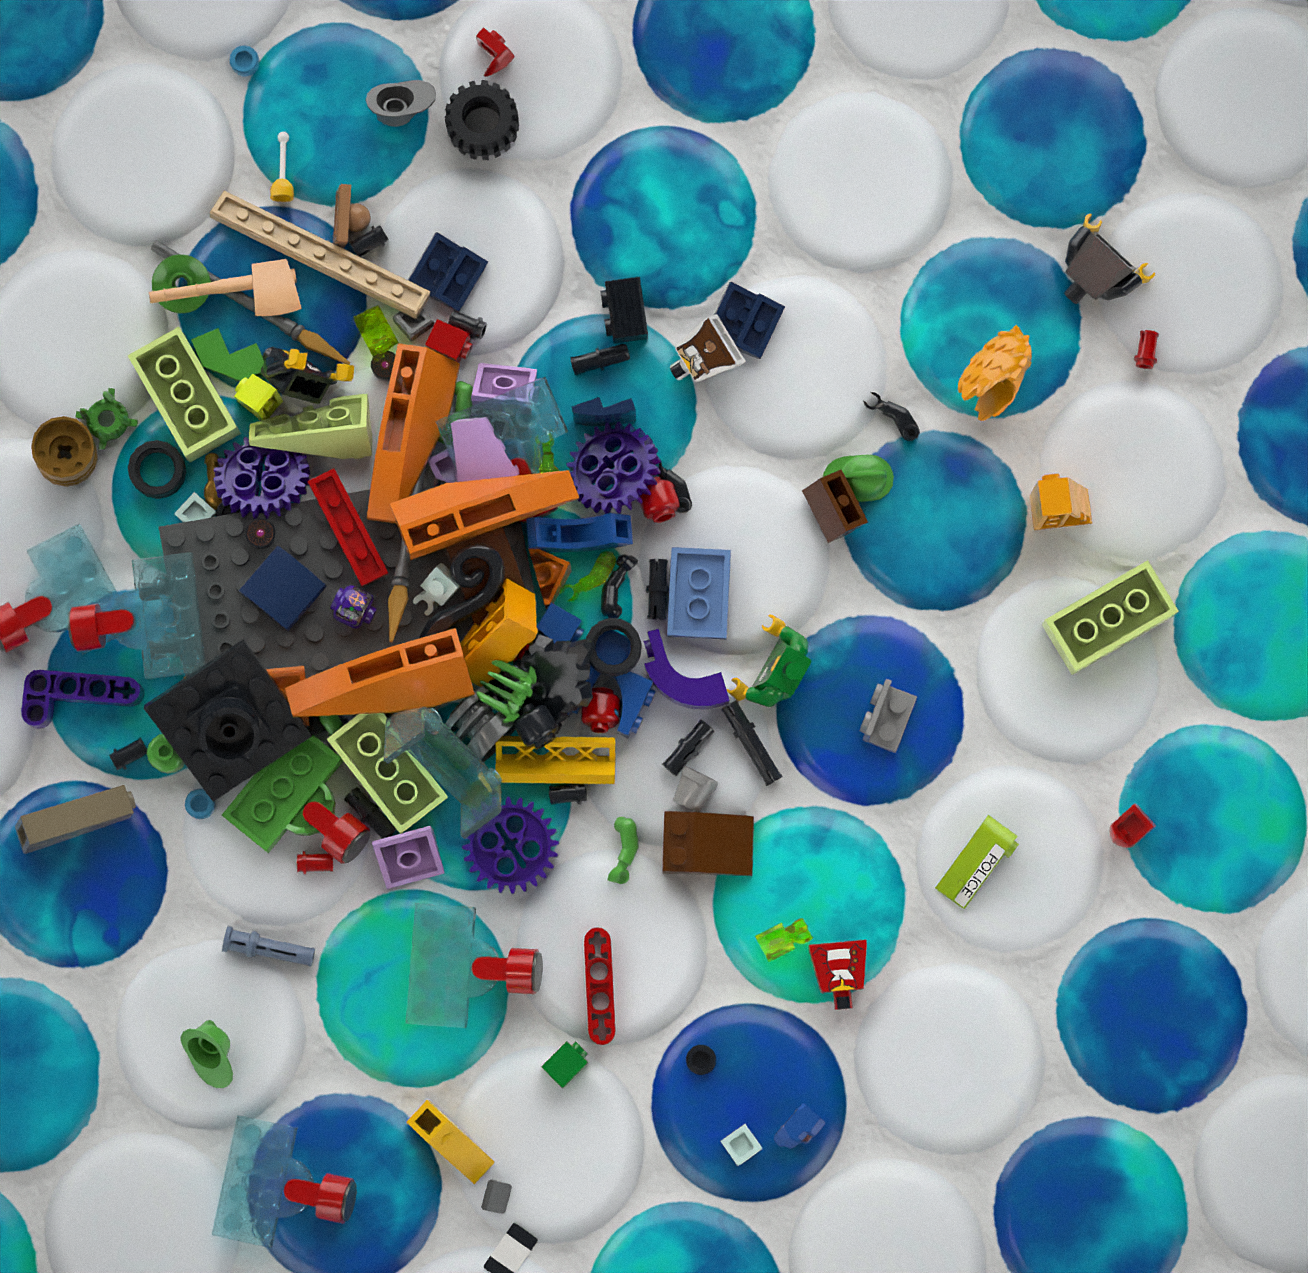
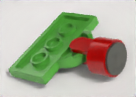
M314 735L257 772L222 814L226 820L267 853L274 848L287 830L301 836L322 833L325 837L321 848L341 864L349 863L355 859L364 849L371 835L370 828L351 813H346L340 818L334 815L336 802L333 792L325 783L342 764L343 760Z

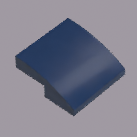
M435 232L407 280L430 291V297L459 312L488 261L466 247H460L440 233Z
M729 282L714 315H718L740 352L761 359L785 306L760 293L755 294L733 282Z
M600 397L571 407L574 422L580 425L605 426L606 423H609L610 426H614L618 421L621 424L636 420V409L632 398L603 408Z
M277 546L239 591L262 609L267 616L289 631L327 586L294 557Z

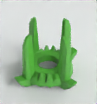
M108 388V391H104V399L95 402L89 410L80 408V411H76L75 417L86 420L90 433L99 439L98 449L105 450L108 441L119 438L128 426L137 427L138 420L129 419L126 408L115 400V389ZM104 411H111L115 415V421L109 427L99 424V416Z
M494 660L491 662L494 666L520 681L514 682L497 673L488 672V675L513 689L512 694L487 682L480 681L485 688L507 700L508 703L505 704L480 691L476 693L482 702L507 716L503 723L515 721L520 716L518 711L522 707L526 696L531 697L533 693L531 687L532 684L536 683L537 676L531 666L527 673L503 661Z

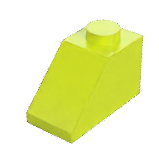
M254 374L249 379L243 378L235 388L237 393L234 397L237 402L259 420L270 418L283 402L277 389Z

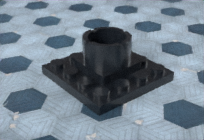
M244 639L144 705V710L213 802L312 737V732L302 718L292 716L288 699Z

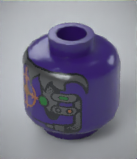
M349 585L345 589L340 588L330 607L331 610H334V619L354 629L360 628L364 622L370 624L377 608L372 606L374 602L373 595L353 585Z

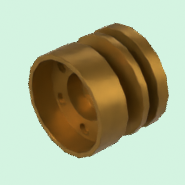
M65 416L51 418L41 424L34 433L31 444L33 459L43 477L52 484L63 487L75 486L87 480L95 470L98 455L94 439L87 427L77 419ZM62 450L70 451L72 457L69 460L65 457L62 458L60 452Z

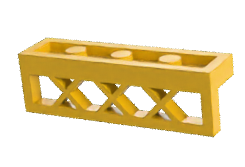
M502 736L495 743V782L615 784V737H556L552 742L544 746L549 750L545 755H537L533 752L534 746L526 747L519 736ZM502 746H514L520 751L516 754H502ZM566 747H574L579 752L575 755H566L562 750ZM595 748H609V756H597L592 751Z

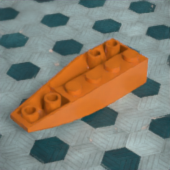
M398 344L378 437L367 511L368 520L396 523L390 503L411 496L449 420L460 363L427 347Z
M569 470L446 483L390 503V507L410 560L572 502L579 499V495Z
M456 628L359 657L285 688L293 717L413 712L475 695Z

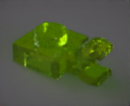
M803 918L794 921L786 928L780 923L755 936L768 962L794 950L795 946L793 943L804 944L813 939L808 930V925Z

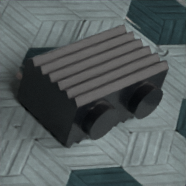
M640 277L606 281V290L600 291L602 308H608L610 316L609 319H604L606 336H612L614 344L648 339Z

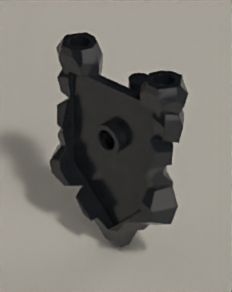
M537 635L533 642L529 644L523 657L516 660L512 665L527 673L530 666L535 670L537 678L536 683L532 684L531 687L533 693L531 697L526 696L521 708L530 703L534 707L545 705L558 725L555 735L560 731L563 726L561 722L567 719L569 712L575 711L579 707H588L593 698L591 683L586 681L590 675V660L595 648L594 642L589 639L575 642L556 641L554 643L551 638ZM503 670L500 671L499 675L514 682L520 681ZM491 679L488 682L511 694L514 691L496 679ZM492 691L489 692V695L491 697L496 696L499 699L498 701L505 700Z

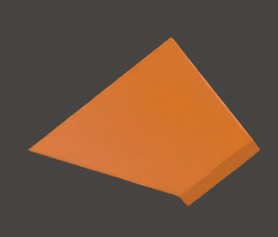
M528 548L544 605L548 609L550 603L554 604L571 574L570 562L540 549Z

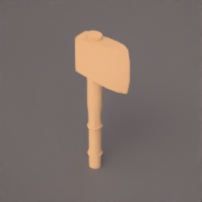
M287 259L252 264V275L171 289L163 288V290L149 292L151 304L253 289L255 316L282 315L302 309L295 283H297L295 269H290Z

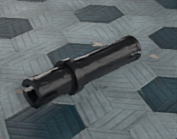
M738 700L723 707L721 711L734 729L733 735L735 739L739 738L763 778L765 785L768 786L782 778V774L778 771L753 729L756 726L753 722H749Z

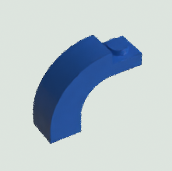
M608 513L581 519L542 517L527 519L529 548L541 549L550 553L605 550L633 544L631 515Z

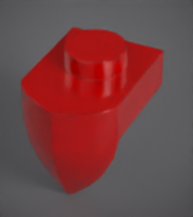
M483 27L476 35L477 44L494 57L486 69L484 77L491 76L504 69L515 57L511 50L504 45L506 42L504 38L496 31L492 30L489 32Z
M1133 804L1110 825L1109 833L1114 844L1124 848H1131L1154 829L1156 825L1137 804Z

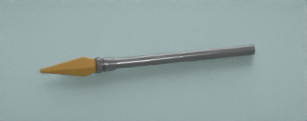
M158 240L151 246L153 252L165 259L179 254ZM208 271L211 282L221 280ZM242 291L224 294L255 313L254 299ZM281 315L260 316L280 328L289 337L291 336L294 341H299L305 348L350 365V362L323 338L314 332L305 330L303 325H298V323Z
M425 468L411 496L422 492ZM403 539L398 566H396L394 580L392 581L393 589L388 598L390 642L394 640L408 601L407 589L410 585L408 582L410 577V557Z

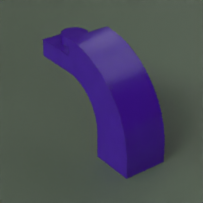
M659 629L647 632L648 640L643 641L648 658L654 657L655 661L644 663V668L649 679L653 681L654 687L665 698L686 708L702 710L730 703L721 672L702 678H689L681 675L668 661Z

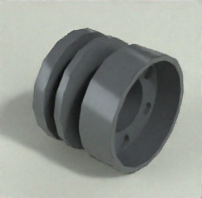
M484 686L474 692L475 695L465 697L450 713L447 722L441 729L446 736L459 729L452 739L454 744H458L466 738L470 739L464 753L477 766L483 764L496 752L495 743L502 736H511L515 731V721L503 723L507 716L500 712L494 714L492 712L494 708L483 703L477 697V691L489 695L490 691Z

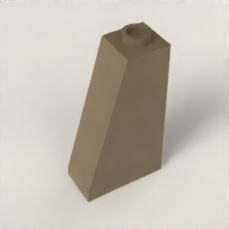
M121 785L20 816L15 829L23 853L27 854L128 819L134 813L133 809L136 808L132 792H127L125 785Z

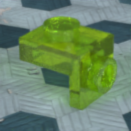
M379 305L353 317L372 356L387 352L391 347L399 344Z

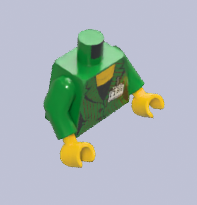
M770 614L768 616L773 619L772 625L769 628L762 625V629L775 637L779 636L780 639L777 641L752 687H748L736 677L732 678L731 681L737 687L734 690L726 689L738 701L746 698L750 702L766 707H772L777 702L790 698L812 662V659L807 656L809 646L807 639L789 626H786L783 620Z

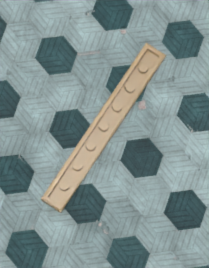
M223 191L210 211V218L417 319L430 297V291L227 191Z

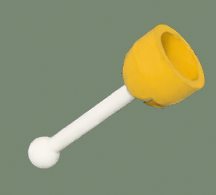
M286 132L278 134V141L280 142V176L270 189V199L276 202H290L294 199L293 186L285 179L286 143L289 140V135Z

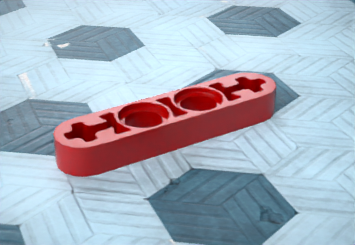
M596 927L590 929L584 937L588 1033L594 1043L606 1045L614 1039L616 1032L612 948L608 932L603 928ZM594 933H600L601 938H606V943L601 944V954L607 952L608 959L598 957L589 960V953L595 954V946L589 944V939L594 938ZM598 962L605 964L608 969L607 976L602 980L594 979L590 973L592 965ZM600 992L605 993L609 997V1005L604 1010H597L592 1005L593 996ZM610 1012L611 1019L604 1018L606 1028L611 1029V1034H607L605 1040H600L599 1035H594L593 1030L599 1027V1019L592 1020V1014L604 1015Z

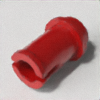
M1151 330L1140 331L1138 353L1134 356L1136 367L1153 369L1154 364L1157 363L1155 353L1159 333Z
M303 851V854H297V872H303V875H306V872L314 871L333 872V857L329 853L306 854V851Z

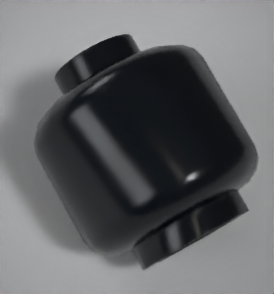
M530 703L518 711L520 716L515 720L514 728L526 747L534 746L537 750L556 738L555 733L558 730V725L545 705L534 707Z

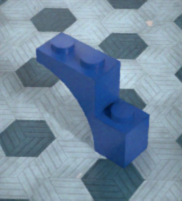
M550 603L537 626L538 633L553 639L554 643L556 641H579L585 631L581 628L583 625L581 619L553 603ZM592 666L590 667L589 678L586 680L591 683V689L601 674L595 671ZM579 707L577 710L572 712L578 714L582 707Z
M609 630L599 636L595 650L601 661L606 664L616 665L628 658L631 644L628 637ZM631 671L614 677L620 688L623 701L622 717L617 733L626 738H629L631 732L637 734L644 719L639 716L643 706L649 707L656 694V691L652 689L653 681Z

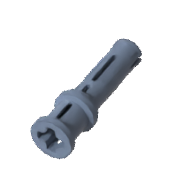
M227 926L222 945V952L227 953L231 950L245 953L249 958L255 957L257 954L310 967L312 966L315 948L313 947L310 948L263 938L256 931L251 933L233 930L232 926Z

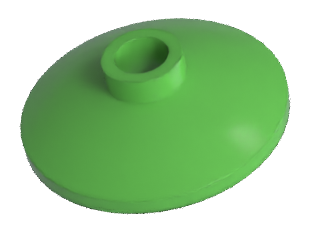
M184 254L173 255L164 259L156 267L152 276V291L163 290V288H177L176 280L178 278H184L187 281V286L210 283V276L206 267L198 259ZM208 295L199 296V298L190 297L158 303L174 313H189L203 305Z

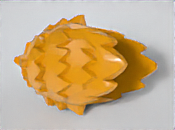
M1017 325L1010 331L998 332V336L988 341L983 349L970 359V364L966 367L958 382L959 393L962 392L961 396L964 401L974 396L979 397L975 411L979 412L978 420L980 421L989 419L991 416L996 417L1000 415L1013 402L1025 372L1031 365L1032 349L1029 344V335H1023Z

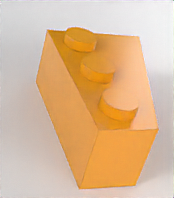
M1060 474L1044 475L1042 480L1037 481L1029 496L1034 530L1092 524L1087 488L1068 477L1060 478Z
M507 578L502 585L504 592L496 603L490 602L485 609L489 613L480 626L474 623L460 643L471 682L480 687L483 686L480 683L481 680L488 683L491 679H495L488 675V672L499 674L501 671L500 668L491 663L492 661L499 660L505 663L514 661L519 651L527 643L533 642L538 632L535 594Z

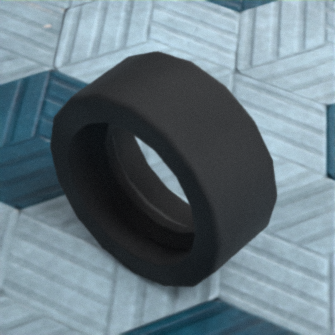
M154 440L145 442L135 449L129 459L128 473L130 480L138 491L147 497L160 499L169 497L180 489L185 480L186 466L184 459L175 447L168 442ZM152 453L166 454L174 463L173 477L163 486H150L141 477V463L145 457Z
M608 618L599 621L590 629L586 636V639L593 641L595 646L590 665L595 671L605 676L617 677L627 674L636 666L641 657L642 644L639 634L630 623L622 619ZM618 630L624 633L630 640V654L620 664H606L597 656L595 650L596 642L599 636L606 631Z

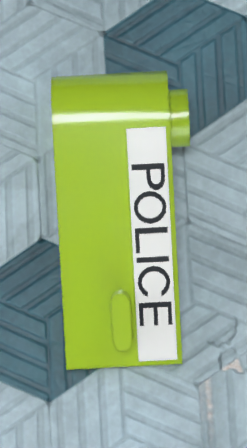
M988 815L935 889L965 909L1002 857L1005 855L1009 858L1018 847L1019 843L1015 841L1017 835Z

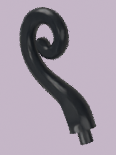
M477 542L461 547L454 554L450 563V574L459 586L473 588L478 586L484 578V572L481 569H476L469 575L463 572L462 566L470 558H480L488 564V580L482 590L476 595L435 614L427 622L419 638L450 630L452 626L479 612L494 600L503 585L505 577L504 562L498 551L490 545Z

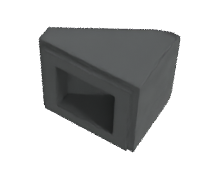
M490 1179L485 1190L481 1206L482 1210L501 1214L505 1213L512 1185Z

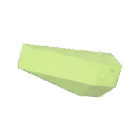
M368 394L337 397L329 400L330 405L314 409L312 405L304 407L303 412L290 417L287 414H281L252 423L249 430L250 446L338 459H360L365 456H372L373 438Z

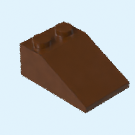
M503 527L446 547V555L451 563L454 554L467 544L478 542L492 546L498 551L504 562V581L507 578L525 588ZM470 558L462 566L463 572L468 575L472 574L476 569H481L484 572V578L478 586L473 588L459 587L464 600L471 598L481 591L488 580L489 566L483 559ZM501 587L499 593L492 602H497V600L504 592V588ZM483 608L472 615L473 623L480 626L489 611Z
M664 811L663 874L752 876L754 816Z

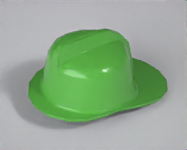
M876 455L840 457L829 463L823 472L824 477L842 469L858 502L879 500L887 495L893 486L894 476L890 465L886 460Z
M212 1020L205 1021L196 1029L183 1031L180 1036L181 1044L199 1077L214 1088L223 1089L228 1087L233 1080L232 1067L227 1058L230 1050L228 1035L217 1027Z

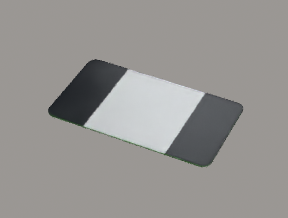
M513 1223L484 1264V1269L490 1273H516L538 1239L518 1224Z

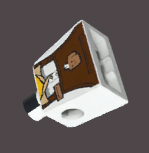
M716 314L705 318L676 345L675 349L681 359L670 365V370L677 380H681L691 374L697 383L742 365L746 361Z

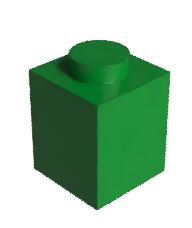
M566 1041L541 1067L561 1088H564L588 1064L584 1059L588 1053L576 1041L572 1045Z

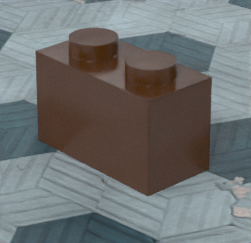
M842 469L818 479L802 490L828 543L844 537L868 523Z

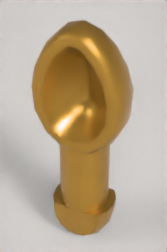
M208 453L204 460V464L207 465L208 482L204 488V497L207 504L214 510H217L222 502V498L217 496L213 478L215 477L214 468L218 467L217 459L219 456L215 453Z

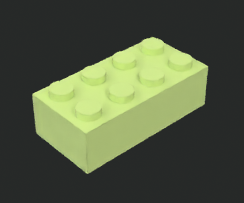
M180 327L128 355L189 462L196 460L241 434Z
M1147 560L1045 619L1042 626L1071 675H1074L1174 617L1179 611Z
M384 713L358 714L327 738L328 742L400 834L448 798L447 794Z

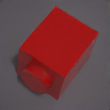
M437 319L425 343V347L460 363L461 359L466 360L473 344L470 343L469 333Z

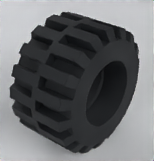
M481 80V85H476L475 81H471L468 88H465L464 85L458 88L459 93L457 95L453 93L450 96V104H446L445 124L448 136L455 148L458 147L459 152L464 156L468 153L471 159L477 160V156H482L483 160H489V155L494 154L495 158L501 156L500 151L504 149L507 152L511 148V141L515 142L517 138L516 132L519 131V117L516 103L513 98H510V93L505 88L501 90L500 85L495 82L491 86L488 85V80ZM477 108H490L499 115V122L496 127L486 133H475L465 126L466 117Z

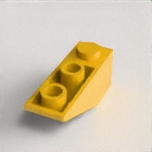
M426 1100L406 1122L473 1184L495 1163L492 1158L430 1100Z

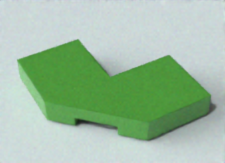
M219 328L191 339L203 368L220 373L238 382L245 377L249 379L252 374L256 376L262 375L261 368L264 361L257 343L229 354Z

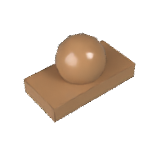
M349 184L339 185L336 191L333 244L341 248H345L348 242V230L353 232L363 231L369 226L371 220L370 212L364 205L359 203L350 204L351 185Z

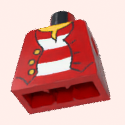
M867 940L809 945V953L820 993L833 992L835 1010L853 1008L851 991L864 989Z

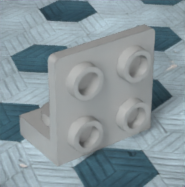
M886 679L883 685L877 684L870 704L875 705L873 713L867 711L860 732L865 733L863 741L896 753L917 696L891 687L892 681Z

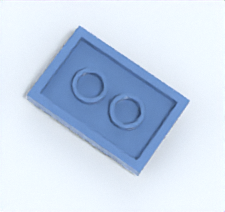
M672 547L667 637L727 639L731 550Z

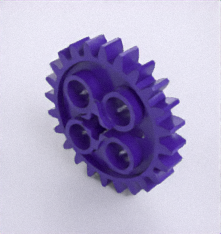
M620 421L616 423L614 429L609 423H606L605 429L602 432L596 426L594 427V436L591 437L585 433L586 442H576L579 451L570 452L569 454L574 461L566 463V466L572 471L570 475L579 495L577 500L578 502L581 501L586 509L591 507L597 514L601 509L605 514H608L612 508L618 514H621L622 506L624 505L631 511L634 500L640 504L643 503L640 497L642 493L651 495L647 486L657 485L652 475H657L661 472L656 464L661 462V459L656 454L658 449L652 444L653 441L648 434L645 435L640 427L635 430L631 423H628L625 429ZM621 446L618 451L612 452L615 447ZM598 464L594 470L589 471L592 466ZM637 465V468L634 471L629 472L631 467ZM614 484L611 490L606 491V488L608 486Z
M244 437V445L241 446L234 442V451L225 449V458L217 459L219 467L214 468L215 477L213 478L217 496L222 498L224 506L230 505L232 513L240 509L242 517L252 512L253 519H257L259 513H264L265 518L269 519L270 512L272 511L276 515L281 516L280 508L284 507L291 511L290 502L299 504L301 502L299 494H307L306 486L310 480L309 475L311 473L307 456L302 455V453L250 446L249 439ZM264 457H266V460H265V463H264V464H265V469H266V471H263V465H262V464H263V459H264ZM259 482H261V486H262V491H261V495H260V496H258V493H259V491H260Z
M507 797L505 805L501 806L498 799H495V808L491 809L488 805H483L486 812L484 815L474 812L475 817L478 819L477 823L467 822V825L473 831L472 833L463 834L464 838L470 840V844L463 845L462 849L471 853L464 858V861L474 862L469 872L480 871L477 881L481 882L487 878L488 889H491L496 883L501 894L505 886H509L511 894H515L516 886L519 885L524 892H527L526 883L531 882L532 885L537 887L536 877L538 875L544 879L548 878L543 871L544 868L554 869V865L549 862V858L558 857L556 852L551 851V847L558 846L559 841L551 840L550 837L557 833V829H547L552 819H541L544 813L543 808L533 812L534 802L532 801L527 807H523V799L519 797L516 805H512L510 797ZM513 817H519L524 822L522 830L517 833H512L507 829V823ZM496 823L501 824L511 841L518 840L515 847L526 863L525 868H521L510 850H503L506 843L496 829ZM488 833L496 834L498 837V844L492 849H486L482 845V839ZM535 842L539 845L540 851L536 857L528 858L523 854V848L527 843ZM504 858L514 861V869L509 874H502L498 870V864Z

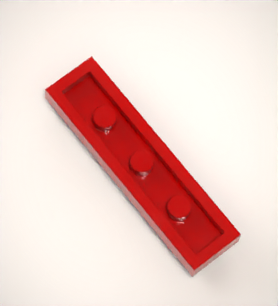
M335 468L309 480L308 485L361 587L363 588L389 575Z

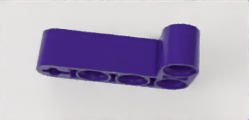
M33 670L26 676L24 681L21 716L28 725L33 728L42 729L52 722L55 701L133 707L140 704L143 700L144 689L141 684L130 677ZM38 678H46V688L41 692H35L34 682ZM68 680H75L77 684L76 690L72 694H65L63 692L64 684ZM99 682H104L106 692L100 697H95L92 691L93 687ZM130 685L135 690V694H130L129 699H127L124 694L115 692L114 687L119 690H128ZM36 707H42L44 710L42 719L33 722L30 716L31 711Z

